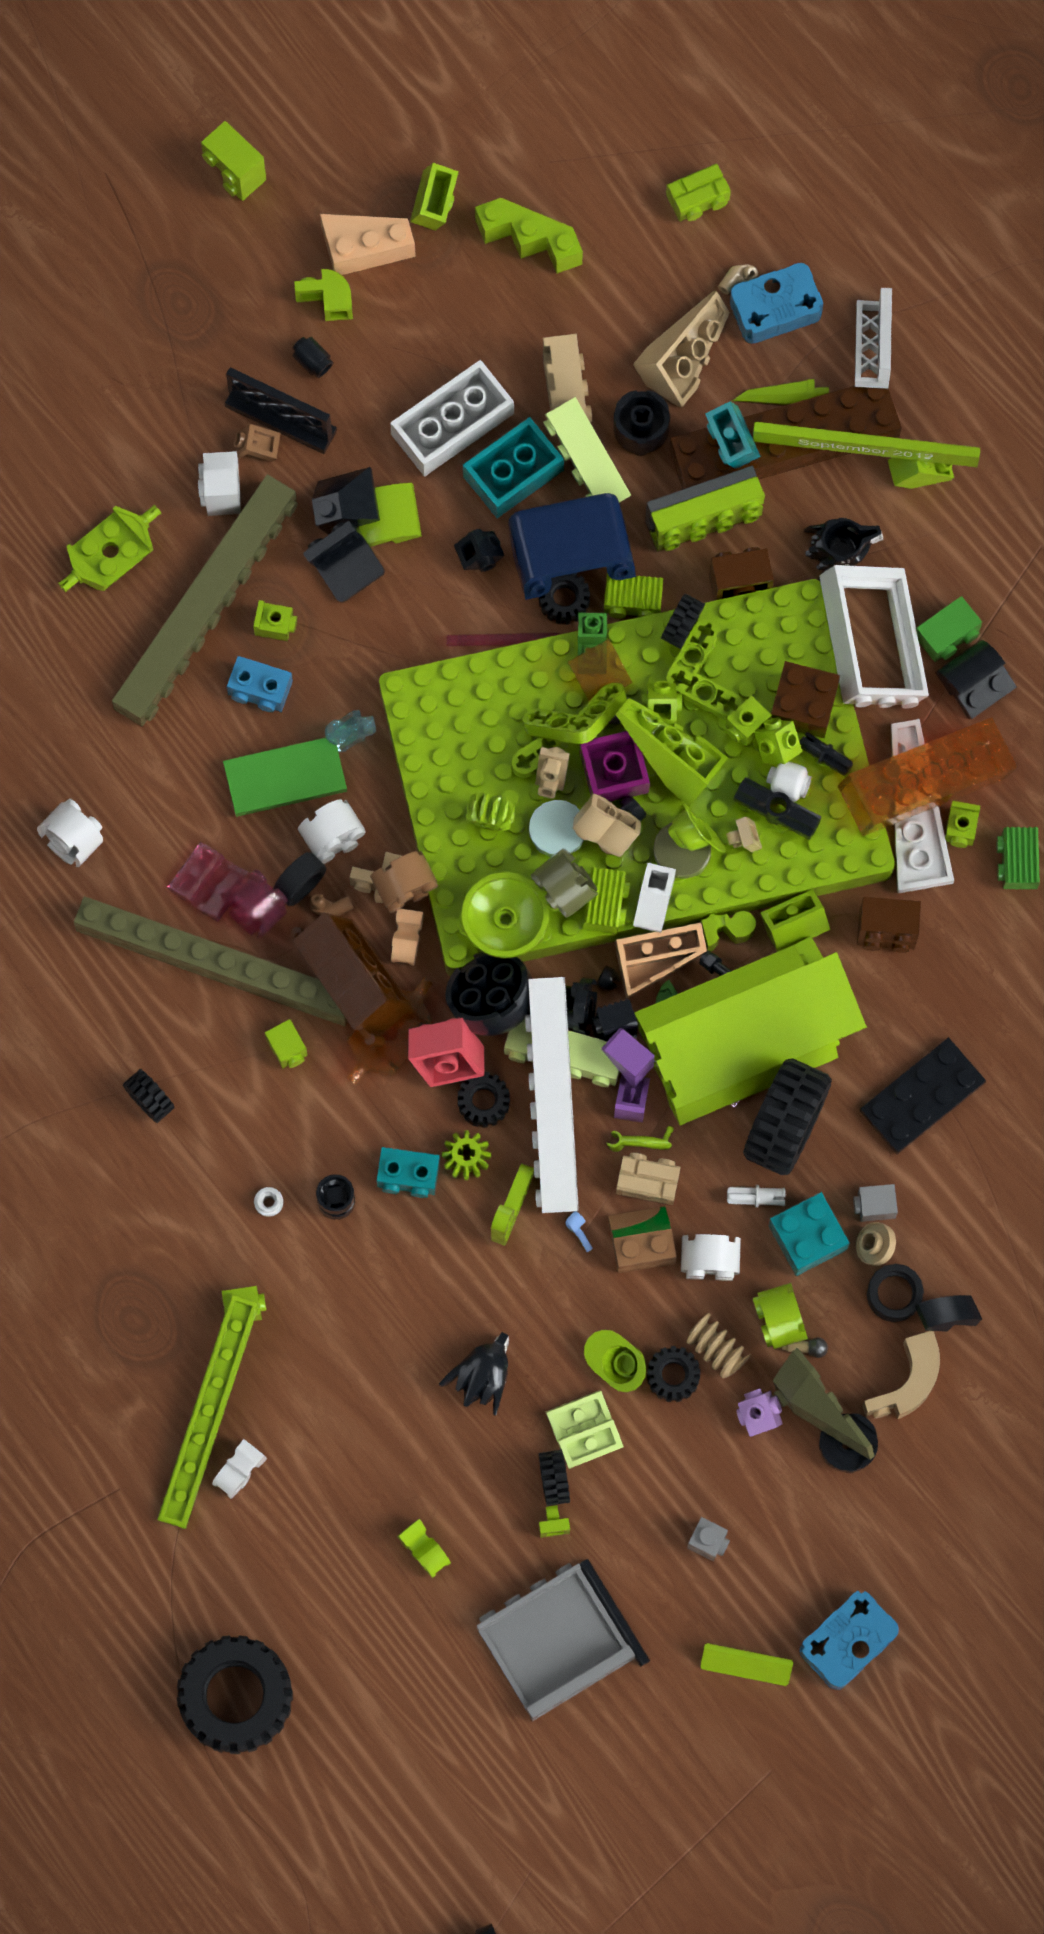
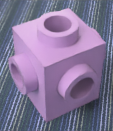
M761 1388L744 1394L745 1400L738 1403V1419L742 1426L746 1425L750 1437L783 1424L779 1415L782 1412L781 1404L777 1396H773L771 1391L762 1393Z

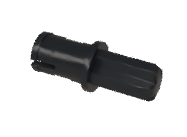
M806 732V737L803 736L801 738V749L818 759L819 764L824 763L844 776L850 772L853 762L834 750L832 744H825L810 732Z

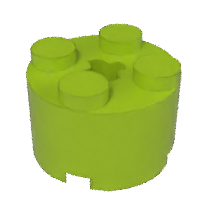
M791 1283L757 1293L758 1297H754L753 1302L759 1319L765 1318L766 1325H762L761 1329L767 1347L773 1346L774 1349L808 1340Z

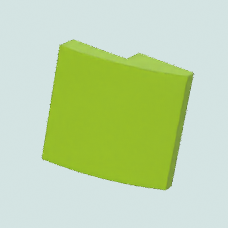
M400 483L376 487L375 492L380 521L359 526V530L369 546L373 547L390 541L397 544L421 537L413 484Z

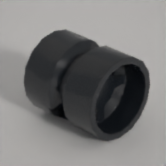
M332 1174L319 1182L316 1190L317 1203L325 1217L332 1220H340L352 1213L355 1207V1194L352 1183L346 1177Z

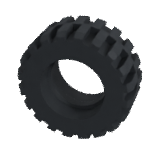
M794 1058L786 1059L783 1062L748 1135L743 1150L747 1160L780 1175L790 1174L809 1139L828 1095L832 1082L828 1074Z
M241 1635L239 1637L222 1636L220 1640L214 1642L211 1640L205 1643V1647L200 1650L197 1649L191 1655L190 1661L184 1664L181 1670V1678L178 1679L177 1704L185 1725L198 1741L205 1746L207 1745L221 1753L223 1751L230 1752L231 1754H240V1752L244 1751L252 1752L257 1750V1747L270 1743L272 1738L284 1728V1723L289 1718L291 1702L293 1701L291 1680L284 1663L263 1642L257 1639L254 1641L247 1636ZM228 1667H243L250 1670L259 1678L263 1687V1700L259 1710L250 1719L239 1723H229L219 1719L212 1713L207 1703V1689L210 1681L218 1672Z

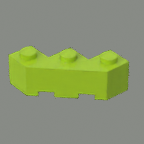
M498 198L475 207V221L485 244L511 235L521 259L547 250L556 274L582 265L583 251L573 227L503 198Z

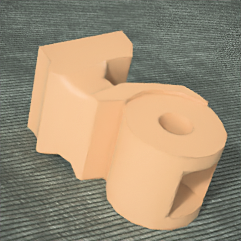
M407 909L397 910V931L394 933L392 940L391 962L408 963L414 966L420 941L419 931L423 925V912Z

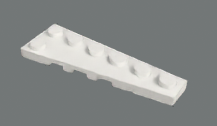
M920 719L891 724L897 892L903 893L953 884L954 877Z

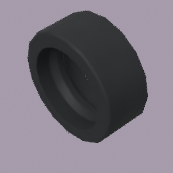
M306 852L298 857L280 875L273 887V892L288 906H294L317 886L326 872V866L314 854Z
M896 1263L885 1265L877 1270L870 1279L867 1289L868 1304L872 1311L883 1320L891 1322L904 1321L916 1313L915 1306L922 1302L924 1293L922 1280L914 1270L906 1265ZM887 1277H902L910 1284L913 1293L912 1299L904 1308L898 1310L889 1309L879 1300V1285Z

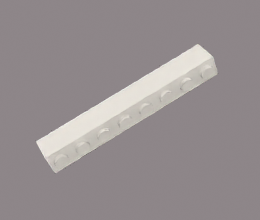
M565 977L528 979L530 1014L525 1016L526 1032L532 1033V1044H527L528 1061H533L534 1073H529L530 1091L535 1090L536 1101L530 1103L531 1119H537V1131H532L533 1149H538L539 1160L534 1161L535 1178H540L541 1190H536V1206L542 1207V1213L579 1211Z

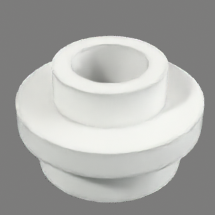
M266 1187L258 1191L254 1198V1205L261 1215L266 1217L275 1216L283 1207V1197L277 1189ZM272 1198L275 1202L273 1206L266 1207L263 1204L264 1200Z

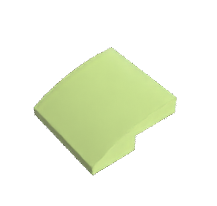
M601 1390L545 1411L559 1448L563 1451L568 1469L624 1447Z

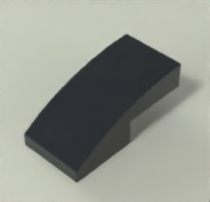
M971 1295L935 1298L920 1302L915 1306L926 1331L948 1332L954 1325L976 1326L982 1320Z

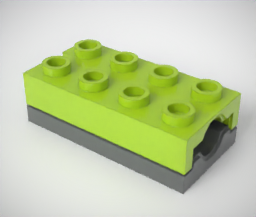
M750 466L647 502L645 522L656 550L664 549L665 551H671L681 545L680 543L689 540L697 542L704 539L709 533L715 531L723 533L733 528L735 524L741 522L749 524L758 520L763 512L762 504H764L765 494L754 467Z

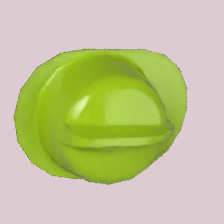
M683 803L684 810L673 820L672 825L668 829V834L679 847L690 851L711 845L724 853L726 849L718 835Z
M611 1330L596 1331L588 1337L584 1346V1356L587 1364L611 1387L621 1392L636 1390L642 1384L646 1376V1364L640 1349Z

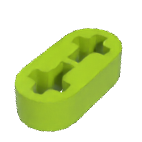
M538 737L518 750L511 759L513 773L520 778H528L537 773L538 753H540L543 744L546 743L548 746L553 744L554 747L561 748L560 741ZM534 757L529 762V769L526 770L525 767L518 768L519 759L522 758L524 761H527Z

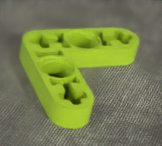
M701 619L694 625L667 673L666 681L674 683L672 677L678 678L679 675L684 676V682L690 686L692 681H695L696 683L692 687L691 694L688 693L689 686L683 683L676 686L677 694H682V699L727 721V718L735 710L724 711L725 705L718 701L717 706H713L717 694L721 695L720 701L725 704L733 701L735 709L742 705V700L736 693L698 674L713 649L719 634L718 626L713 620ZM708 627L711 629L710 634L712 636L707 635L701 646L698 644L701 637L700 630L704 631ZM689 650H695L700 654L701 658L696 663H689L685 660L684 654ZM701 687H707L712 691V697L708 700H701L697 697L696 691Z
M610 683L602 687L578 715L537 708L526 712L522 717L525 731L529 735L584 744L592 741L611 721L627 701V695L622 684Z
M521 1163L504 1206L500 1204L491 1225V1241L506 1245L533 1179V1167Z

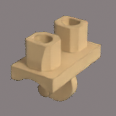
M541 747L535 784L539 785L538 795L555 798L557 790L563 791L570 755L563 749L558 747L549 749Z

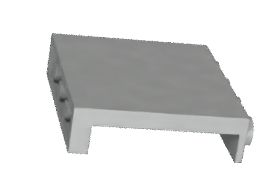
M571 1563L561 1567L555 1572L557 1577L549 1582L545 1579L538 1581L530 1587L531 1593L522 1598L518 1594L504 1603L506 1608L498 1613L491 1610L479 1618L481 1622L477 1625L479 1634L532 1721L635 1659L634 1652L629 1645L627 1646L581 1571L579 1563L573 1567Z

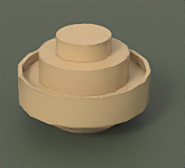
M880 1222L867 1224L860 1231L856 1241L858 1257L861 1261L872 1266H881L887 1263L896 1247L894 1231L891 1227Z

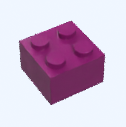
M627 731L595 738L588 743L580 744L579 753L590 796L596 794L611 802L624 799L627 795L633 797L649 793L650 781L643 754Z

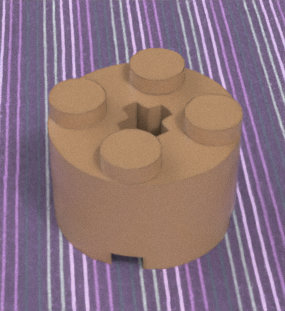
M421 850L408 853L393 860L385 868V872L381 867L370 875L378 894L390 913L404 907V903L411 899L413 902H417L429 895L428 892L438 887L437 880Z

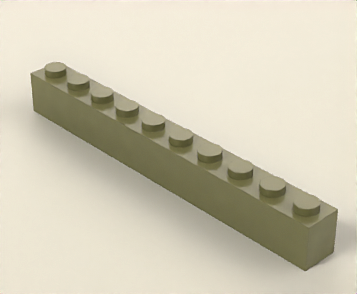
M268 474L265 476L113 698L112 704L115 711L142 727L147 720L151 721L155 717L159 709L158 703L163 697L167 698L174 688L173 681L178 674L182 676L190 664L188 659L193 652L197 653L204 645V636L208 630H213L217 626L221 618L219 614L225 606L229 607L236 597L235 591L240 583L244 585L252 573L250 569L255 561L260 562L267 551L266 545L270 539L275 540L282 530L281 523L285 517H291L296 510L298 503L296 502L295 490Z
M83 897L74 920L77 932L344 1027L347 1024V1019L317 978L97 900Z

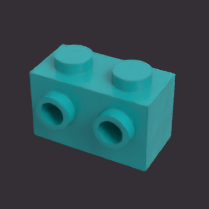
M729 401L705 413L709 422L707 424L708 431L712 438L717 440L720 446L718 453L725 465L728 464L737 469L761 457L742 413L736 404Z
M382 1147L377 1174V1187L382 1188L383 1192L390 1194H399V1190L411 1192V1196L418 1198H428V1194L435 1195L440 1155Z

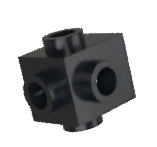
M476 529L454 544L464 570L489 571L496 566L497 561L505 556L495 531Z

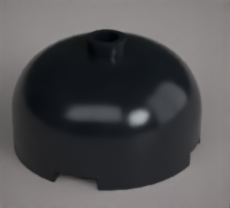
M479 952L473 955L474 960L466 964L461 970L456 968L452 973L446 986V1002L454 1017L463 1018L473 1033L483 1036L500 1035L517 1027L525 1019V1016L529 1014L528 979L533 978L526 965L518 957L499 958Z

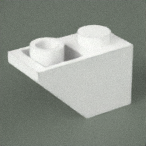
M647 863L635 914L634 927L659 933L662 932L676 869Z

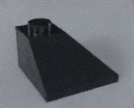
M371 467L318 481L312 497L316 526L326 534H331V529L341 522L346 523L350 521L356 527L380 521Z

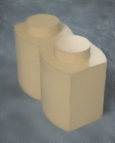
M596 794L589 798L576 814L573 822V830L581 839L595 842L606 854H613L621 857L640 834L641 822L635 816L617 808L610 801Z

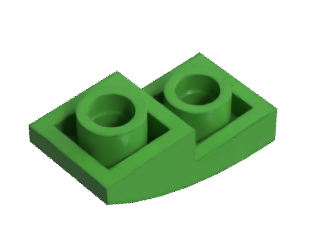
M578 613L577 673L606 674L607 613Z

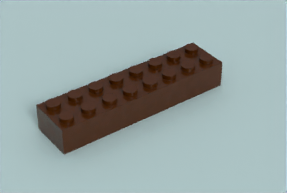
M852 386L743 417L752 438L755 422L900 438L902 429L889 389ZM708 428L670 438L669 448L682 490L750 466L754 467L759 480L851 454L754 442L761 457L735 469L728 464L725 465L718 453L720 446L717 440L712 438Z

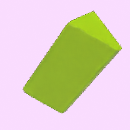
M706 1643L700 1667L707 1671L787 1686L793 1662L789 1659Z

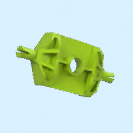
M153 504L151 508L139 516L115 506L113 513L73 546L67 545L73 570L58 583L61 589L67 592L79 582L80 584L85 583L96 590L105 591L153 551V546L148 532V523L162 514L157 506ZM108 546H115L119 551L115 557L108 558L103 555L104 549Z

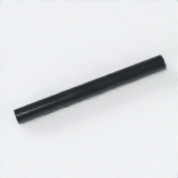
M589 1559L580 1563L581 1571L627 1646L629 1645L634 1652L639 1666L646 1665L650 1662L649 1657Z

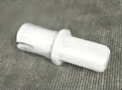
M755 1185V1187H728L727 1202L729 1204L755 1205V1208H758L759 1205L785 1206V1188H759V1185Z

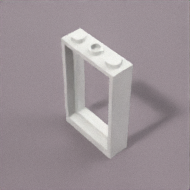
M834 565L819 575L837 673L841 675L839 683L843 704H855L856 707H866L874 704L879 705L880 708L902 705L904 709L918 706L921 700L929 696L905 569ZM844 588L882 589L887 591L905 689L862 687Z

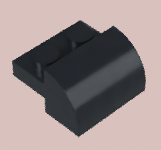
M984 640L978 641L935 671L949 695H954L968 719H973L1017 688L1003 666L1006 664L1005 661Z

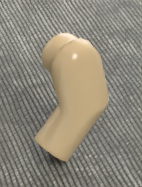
M748 264L732 266L719 283L718 289L728 295L734 285L757 278L758 270L756 267Z

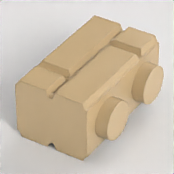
M630 1153L629 1157L623 1156L616 1194L673 1205L681 1167L675 1166L676 1162L669 1159L660 1158L658 1162L648 1161L647 1156L643 1154Z

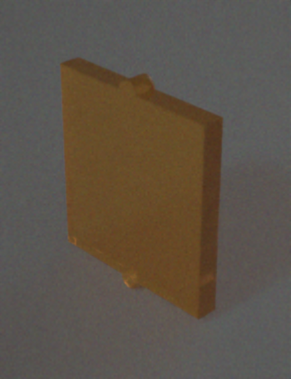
M610 639L593 648H586V652L568 661L588 701L607 684L620 683L626 687L632 683Z

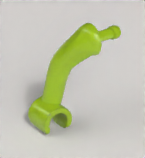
M668 1126L663 1139L649 1136H622L618 1131H612L611 1135L619 1138V1141L616 1144H606L613 1152L621 1151L624 1146L659 1150L670 1149L672 1144L668 1142V1139L674 1129Z

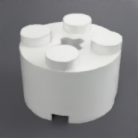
M68 799L66 802H61L37 827V831L41 838L44 835L48 837L50 842L47 846L58 857L70 865L76 862V867H80L103 843V837L99 832L103 827L94 817L90 816L87 818L80 812L81 808L72 799Z
M342 799L335 800L315 811L317 816L311 822L307 817L298 827L299 833L311 852L323 864L332 860L335 854L340 851L348 853L359 845L356 840L366 833L365 828L348 801L344 800L343 802Z
M696 1234L694 1240L688 1241V1235H683L681 1272L686 1273V1279L703 1280L705 1274L715 1275V1280L733 1281L734 1275L740 1274L741 1238L735 1237L734 1242H729V1236Z

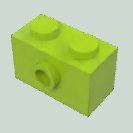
M436 163L430 164L423 170L410 220L411 223L435 231L446 223L448 211L451 210L454 203L453 191L459 171Z

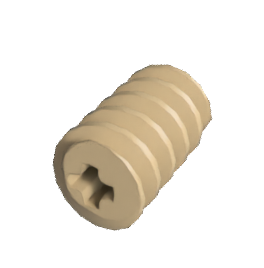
M708 1313L691 1329L687 1343L693 1345L698 1342L695 1351L698 1354L706 1351L703 1358L706 1362L715 1359L712 1368L717 1370L723 1367L720 1376L724 1379L738 1371L751 1354L742 1358L741 1354L744 1347L740 1346L733 1349L732 1347L736 1339L731 1338L725 1341L724 1338L728 1331L725 1329L717 1333L716 1329L719 1322L716 1321L708 1324L707 1322L711 1316Z

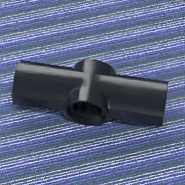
M747 777L741 782L733 799L739 804L763 815L771 824L782 825L809 840L814 835L822 819V816L791 801L785 793L772 792V790ZM781 804L784 806L785 811L774 813L770 806Z

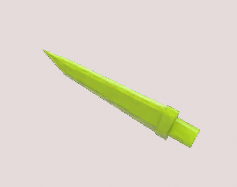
M807 379L805 381L749 389L732 401L788 405L829 393V387L815 388L814 379Z

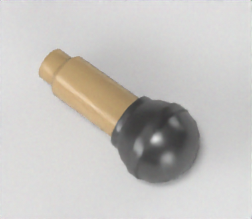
M817 1337L809 1341H801L784 1346L782 1350L792 1352L798 1348L802 1353H809L813 1357L821 1358L826 1355L828 1345L824 1339Z

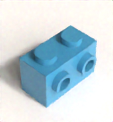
M237 656L227 684L228 695L231 696L232 700L241 704H247V702L257 704L260 709L266 712H274V710L282 712L293 683L292 673Z

